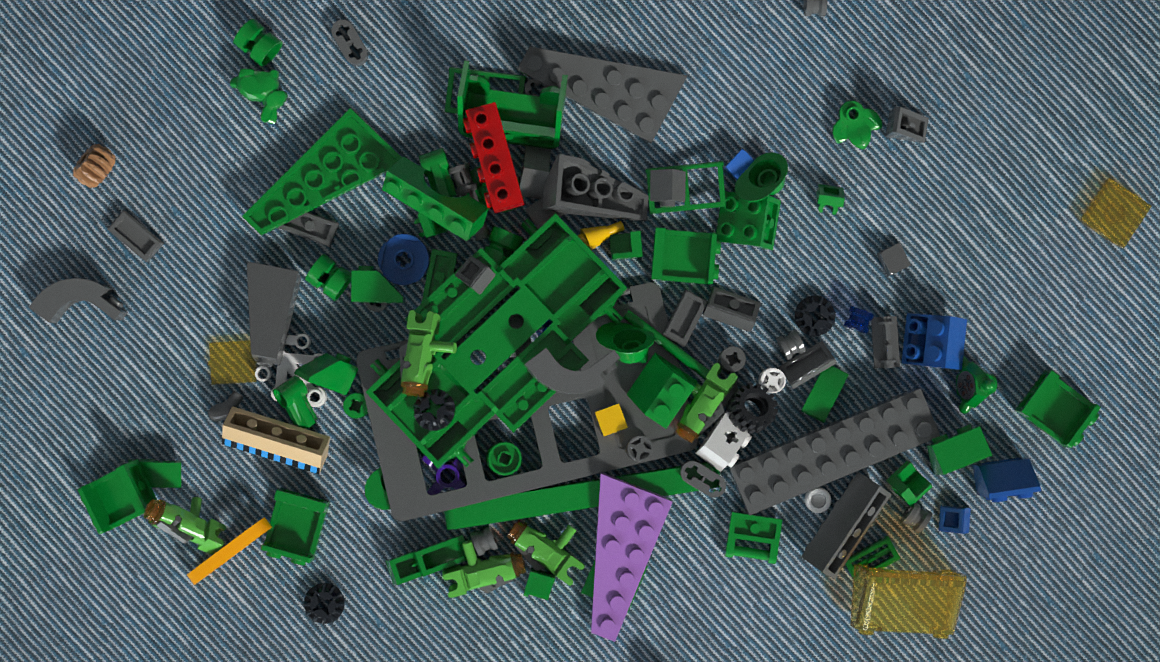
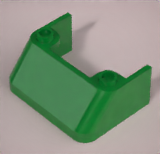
M464 60L457 95L459 133L465 137L473 138L472 133H466L463 119L467 118L465 110L496 102L508 144L528 145L545 149L557 148L561 136L568 75L562 76L561 88L549 86L541 90L540 97L491 90L490 83L483 76L469 75V61Z

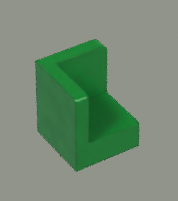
M641 231L611 235V260L642 258Z
M906 461L886 480L893 491L910 507L932 488V484L917 471L910 461Z
M531 567L523 596L528 597V595L548 600L555 581V575L542 570L536 571Z

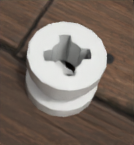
M767 368L760 373L758 383L761 385V389L764 387L768 388V393H777L784 388L786 377L777 368Z

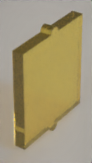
M250 340L209 343L210 361L208 365L211 367V385L257 382L255 377L257 361L251 355Z

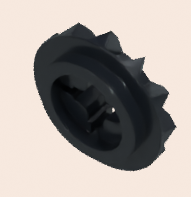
M809 296L797 305L795 322L803 333L810 336H821L829 332L834 325L836 312L832 303L824 297ZM819 305V314L825 320H816L813 326H811L812 317L806 314L805 311L814 312Z
M438 388L427 389L426 392L418 395V399L413 405L414 418L421 427L430 431H437L447 427L455 415L454 400L447 392ZM431 400L436 406L441 405L437 410V419L431 412L426 413L431 408Z
M320 583L309 589L305 595L303 605L306 615L313 622L324 625L334 622L341 616L345 600L342 592L336 586L329 583ZM322 597L323 600L333 598L327 606L328 611L324 608L315 609L320 603L319 598Z

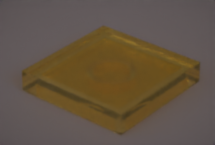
M1107 178L1079 221L1120 249H1123L1152 206L1111 178Z

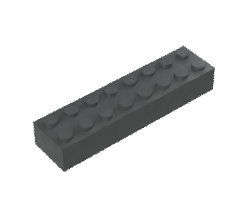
M913 388L737 461L731 468L728 466V469L746 512L752 515L931 441L933 438L940 436V433L920 388Z

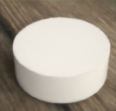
M821 487L810 490L805 495V505L812 512H825L831 505L830 494Z

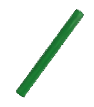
M629 310L624 316L625 320L635 327L651 331L658 345L706 379L710 371L632 311Z

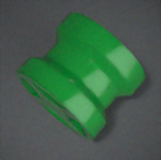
M353 393L346 397L343 408L349 417L358 419L368 414L363 393Z

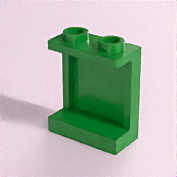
M656 227L654 232L651 280L712 285L713 279L718 280L719 264H715V255L720 254L721 239H717V233L714 232L701 233L666 230V228Z
M1044 370L1015 411L1063 447H1075L1082 441L1084 437L1083 432L1087 426L1093 425L1098 419V411L1101 406L1090 402L1060 380V376L1054 371Z
M138 459L116 468L115 471L78 488L81 501L85 505L98 534L110 531L160 506Z
M284 488L277 489L274 497L276 502L270 520L272 528L267 531L265 542L261 545L260 550L267 551L266 555L272 558L281 559V556L291 558L290 562L294 564L306 565V562L311 563L316 554L330 501Z

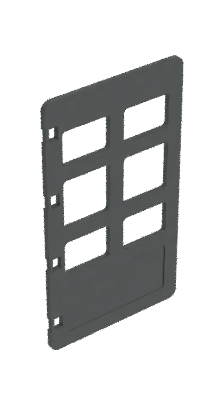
M649 282L627 288L623 295L631 294L632 302L618 305L616 300L613 308L622 317L629 310L662 334L668 319L659 286ZM514 314L510 316L508 322L510 327L518 329L523 326L524 319L521 315ZM606 314L597 318L573 340L574 345L589 359L580 371L590 368L612 351L599 344L596 340L598 328L606 323L613 322ZM624 318L620 321V322H622V323H627V324L632 325L631 323H629V322H628L627 320H625ZM484 322L478 323L469 332L476 331ZM546 322L538 330L548 328L552 322ZM531 337L515 351L516 356L521 354L532 343ZM464 338L456 343L457 348L464 342ZM408 340L363 350L356 358L391 513L398 521L423 517L600 472L692 451L698 443L697 435L687 430L680 423L688 404V399L667 429L647 417L626 395L655 352L680 369L678 359L654 341L652 346L649 347L648 361L646 363L628 364L617 360L615 363L618 367L607 375L603 372L600 373L606 382L600 387L580 394L556 392L531 416L542 460L541 469L487 481L484 476L474 435L464 448L470 457L474 459L470 463L463 456L470 464L467 468L463 464L467 479L466 487L429 495L416 445L366 393L380 378L370 365L374 363L381 370L374 362L379 359L389 370L400 358L387 360L385 352L399 349ZM446 353L442 358L445 360L451 353ZM585 398L589 404L600 452L596 456L563 463L559 457L548 409L552 405ZM619 404L628 428L603 437L595 412ZM495 414L490 420L498 419L499 417ZM645 436L652 442L653 453L647 460L637 462L630 459L627 455L626 446L633 437Z

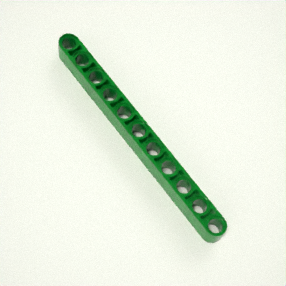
M700 463L720 475V471L709 463ZM694 465L692 468L687 467L685 469L688 473V479L692 476L699 480L701 479L702 475L696 471L697 466ZM681 466L613 476L662 496L699 491L682 479L680 475ZM705 478L704 483L708 484L710 489L720 487L718 485L719 479H715L713 482ZM600 479L537 488L444 511L447 530L599 507Z

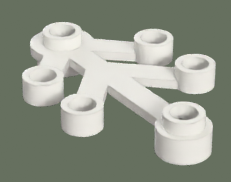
M307 334L287 335L285 345H296L299 349H306L311 345V338ZM300 337H305L307 339V344L305 346L299 345L298 341ZM284 350L281 363L277 365L276 384L273 389L287 381V372L291 376L295 375V370L299 368L296 364L304 365L323 354L286 353ZM259 365L255 371L256 379L261 382L268 381L272 376L269 367ZM262 369H265L268 373L265 379L259 376V372ZM300 378L307 387L308 394L306 397L312 407L324 405L327 401L326 391L321 387H314L312 383ZM272 389V391H271V396H272V398H273L275 401H277V400L275 399V397H274L273 389ZM314 392H317L320 396L317 402L311 399V395Z

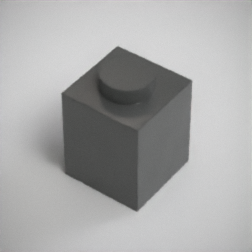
M675 169L650 170V201L659 202L660 207H675V203L685 202L686 172Z

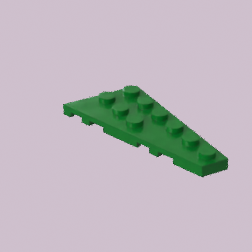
M350 108L242 217L262 236L386 173L402 157Z

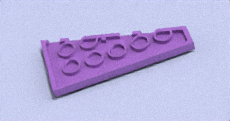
M600 472L591 633L615 642L673 501L670 498Z

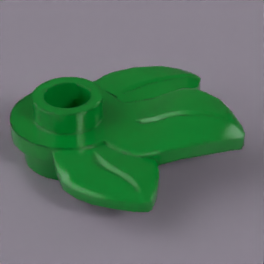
M847 101L840 107L839 119L833 125L832 133L834 140L838 144L849 139L855 147L863 150L870 142L871 131L882 128V121L873 109L863 108L857 101ZM854 109L856 111L855 117L850 118L849 112L850 110Z

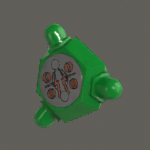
M963 356L962 370H959L960 373L956 376L957 395L962 400L959 405V411L966 414L971 408H976L996 391L997 379L993 374L988 373L984 368L973 361L970 362Z

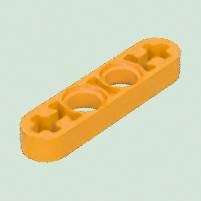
M265 517L188 573L187 577L193 585L197 584L271 529V524Z

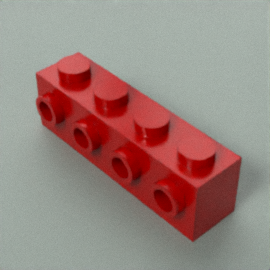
M496 102L465 110L467 118H464L463 122L466 133H472L474 143H470L473 158L479 157L481 167L477 168L480 183L486 182L488 192L484 193L487 208L493 207L494 213L523 206L524 201Z

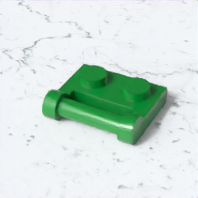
M731 511L724 557L733 558V556L766 560L769 564H776L782 519ZM736 539L769 543L770 547L769 550L735 546Z

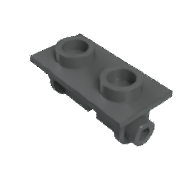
M897 316L871 318L874 368L900 367Z

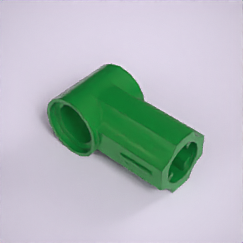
M443 147L419 155L421 166L425 169L424 174L425 177H428L431 189L447 197L457 196L448 171L450 166Z
M292 376L273 389L275 399L283 408H286L294 426L305 429L315 424L318 418L306 397L308 394L307 387L298 376Z

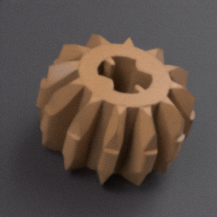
M94 144L77 161L73 170V176L78 179L77 181L89 188L97 187L112 170L115 164V155L105 146Z

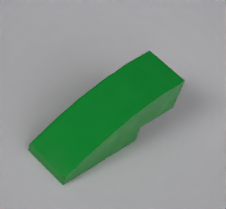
M463 535L385 560L393 585H400L467 561L462 545L465 542Z

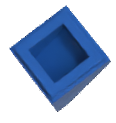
M742 148L724 169L733 178L738 180L754 160Z
M941 505L939 531L960 534L969 533L971 509L969 507Z

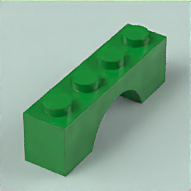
M403 157L387 170L382 187L383 191L465 241H468L483 227L489 208L468 195L447 197L433 191L424 180L425 169L409 159Z

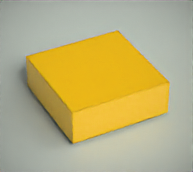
M619 404L595 412L603 437L628 428Z

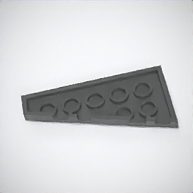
M530 46L517 71L547 87L557 86L561 88L562 76L568 75L566 98L650 144L653 142L687 78V75Z

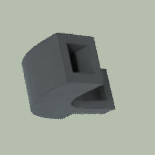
M79 278L61 280L48 286L38 294L28 307L49 323H58L68 308L81 301H88L94 304L114 320L122 321L128 313L122 308L124 305L113 296L108 298L114 289L98 281Z
M545 348L525 363L524 366L543 386L559 393L580 394L594 390L606 383L600 373L603 372L607 375L618 367L615 362L620 357L615 350H612L590 368L582 371H572L562 367Z

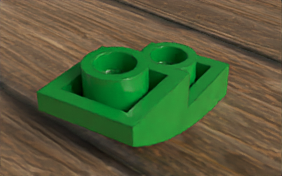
M834 366L821 372L801 412L824 423L849 374Z
M129 459L128 463L137 459ZM138 459L151 487L181 488V460L155 461V459Z

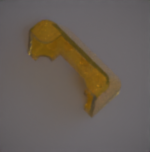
M854 564L850 626L858 629V633L863 635H874V631L933 634L934 638L948 639L949 635L954 634L966 589L967 575L949 569H941V572L938 570H933V572L892 570L883 567L868 569V565Z

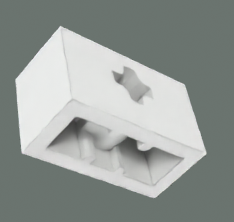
M727 410L719 417L695 453L720 472L726 466L731 468L740 456L737 454V451L740 447L744 448L752 438L748 433V429L742 432L740 431L741 425L737 427L733 425L736 420L729 419L728 416L732 412H727Z

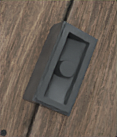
M713 286L703 315L750 332L755 325L761 303Z

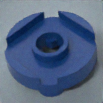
M398 234L381 246L378 254V265L383 275L392 283L411 285L419 282L428 271L430 256L427 247L415 236ZM403 253H408L407 256L411 259V262L406 263L405 267H401V262L397 261V257H401Z

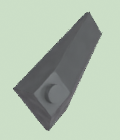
M558 154L544 184L542 210L645 222L647 221L649 196L625 182L621 183L612 178L606 171H600L591 166L590 162L583 158Z

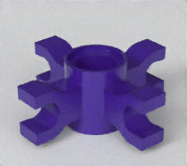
M426 456L422 458L427 465L437 472V481L427 491L429 495L439 494L444 487H453L455 489L466 487L467 484L460 479V470L463 467V463L458 458L453 463L444 464L440 469ZM443 469H452L455 472V480L452 482L444 481L442 478Z

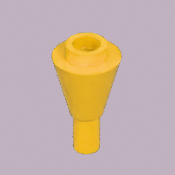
M619 221L609 226L580 229V235L577 236L591 250H594L610 238L611 235L625 229L622 221Z

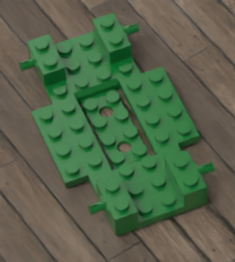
M556 213L539 229L527 218L525 223L523 222L520 226L530 235V238L500 266L482 248L473 255V257L488 266L495 273V277L481 294L476 293L455 276L456 271L414 310L422 315V323L426 320L429 311L435 312L440 316L439 334H435L434 341L457 343L517 286L520 288L457 348L456 353H451L445 360L442 357L446 352H436L435 355H432L431 363L433 369L427 386H412L401 382L400 360L389 370L379 359L374 362L381 370L374 363L370 365L380 378L366 393L438 469L454 457H457L467 468L470 464L463 456L470 463L474 461L464 450L467 442L495 414L514 433L556 393V391L540 384L526 369L525 363L547 348L562 367L572 371H579L589 359L572 341L597 318L605 314L615 325L624 318L613 306L616 300L626 292L627 287ZM513 314L521 315L524 319L523 326L518 329L510 327L508 322L510 316ZM550 319L552 324L483 390L478 394L474 392L485 379ZM475 350H481L486 355V359L481 365L472 363L470 359L472 352ZM438 388L447 392L454 400L455 415L447 427L437 431H430L421 427L414 418L413 405L416 403L418 395L423 394L427 389ZM431 400V408L426 413L431 412L437 419V410L441 405L436 406Z

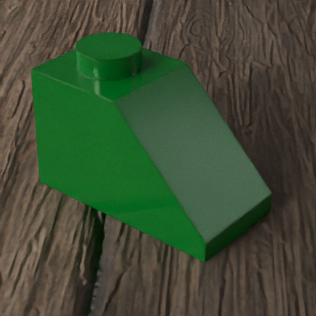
M358 266V271L351 270V302L406 303V298L381 272L374 271V266Z
M325 353L297 368L294 374L307 382L347 396L357 374L358 367L351 364L352 358L337 353L336 356Z

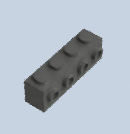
M858 472L849 482L848 488L841 498L835 503L827 519L821 524L813 540L806 546L801 557L835 580L892 494Z

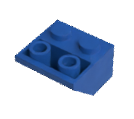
M907 313L901 364L962 370L967 319Z
M1018 457L972 464L977 495L985 497V500L1003 502L1008 500L1007 496H1017L1019 499L1033 497V492L1041 491L1040 483L1029 458Z

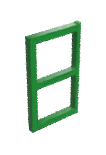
M449 67L445 113L458 114V108H452L451 101L455 73L462 74L463 68ZM469 69V75L484 76L488 82L490 77L520 81L518 93L524 94L526 76Z
M716 161L647 168L645 171L647 173L650 214L726 207L724 162ZM717 167L720 202L690 205L688 170ZM675 169L685 171V205L655 208V202L650 201V170Z

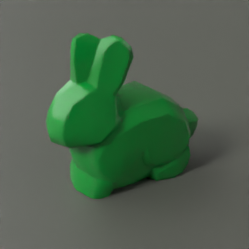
M240 69L238 76L230 80V86L237 88L239 93L249 101L263 103L260 115L262 122L276 123L277 109L283 106L287 99V92L279 90V71L271 70L265 72L253 69Z

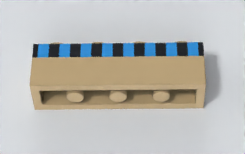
M232 406L223 424V445L316 474H320L328 456L329 436Z

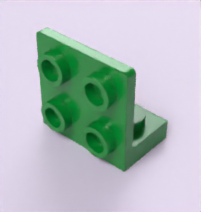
M725 191L726 207H720L716 229L717 239H721L723 243L750 245L765 250H773L781 200L768 196L757 202H748L738 197L736 192Z

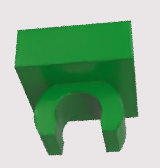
M818 184L816 195L819 213L823 212L825 205L832 206V215H836L838 207L843 208L844 188Z
M418 213L419 218L414 221L415 224L421 223L423 232L419 233V237L426 236L428 238L448 232L446 228L421 213Z

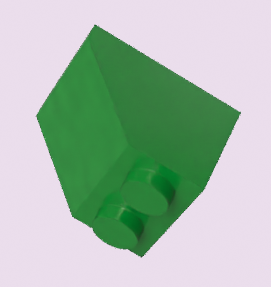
M655 352L626 395L647 417L667 429L696 387L698 381Z
M967 424L956 429L958 434L948 437L946 433L932 439L933 444L928 445L927 449L934 475H945L992 456L980 426L972 428L971 424Z

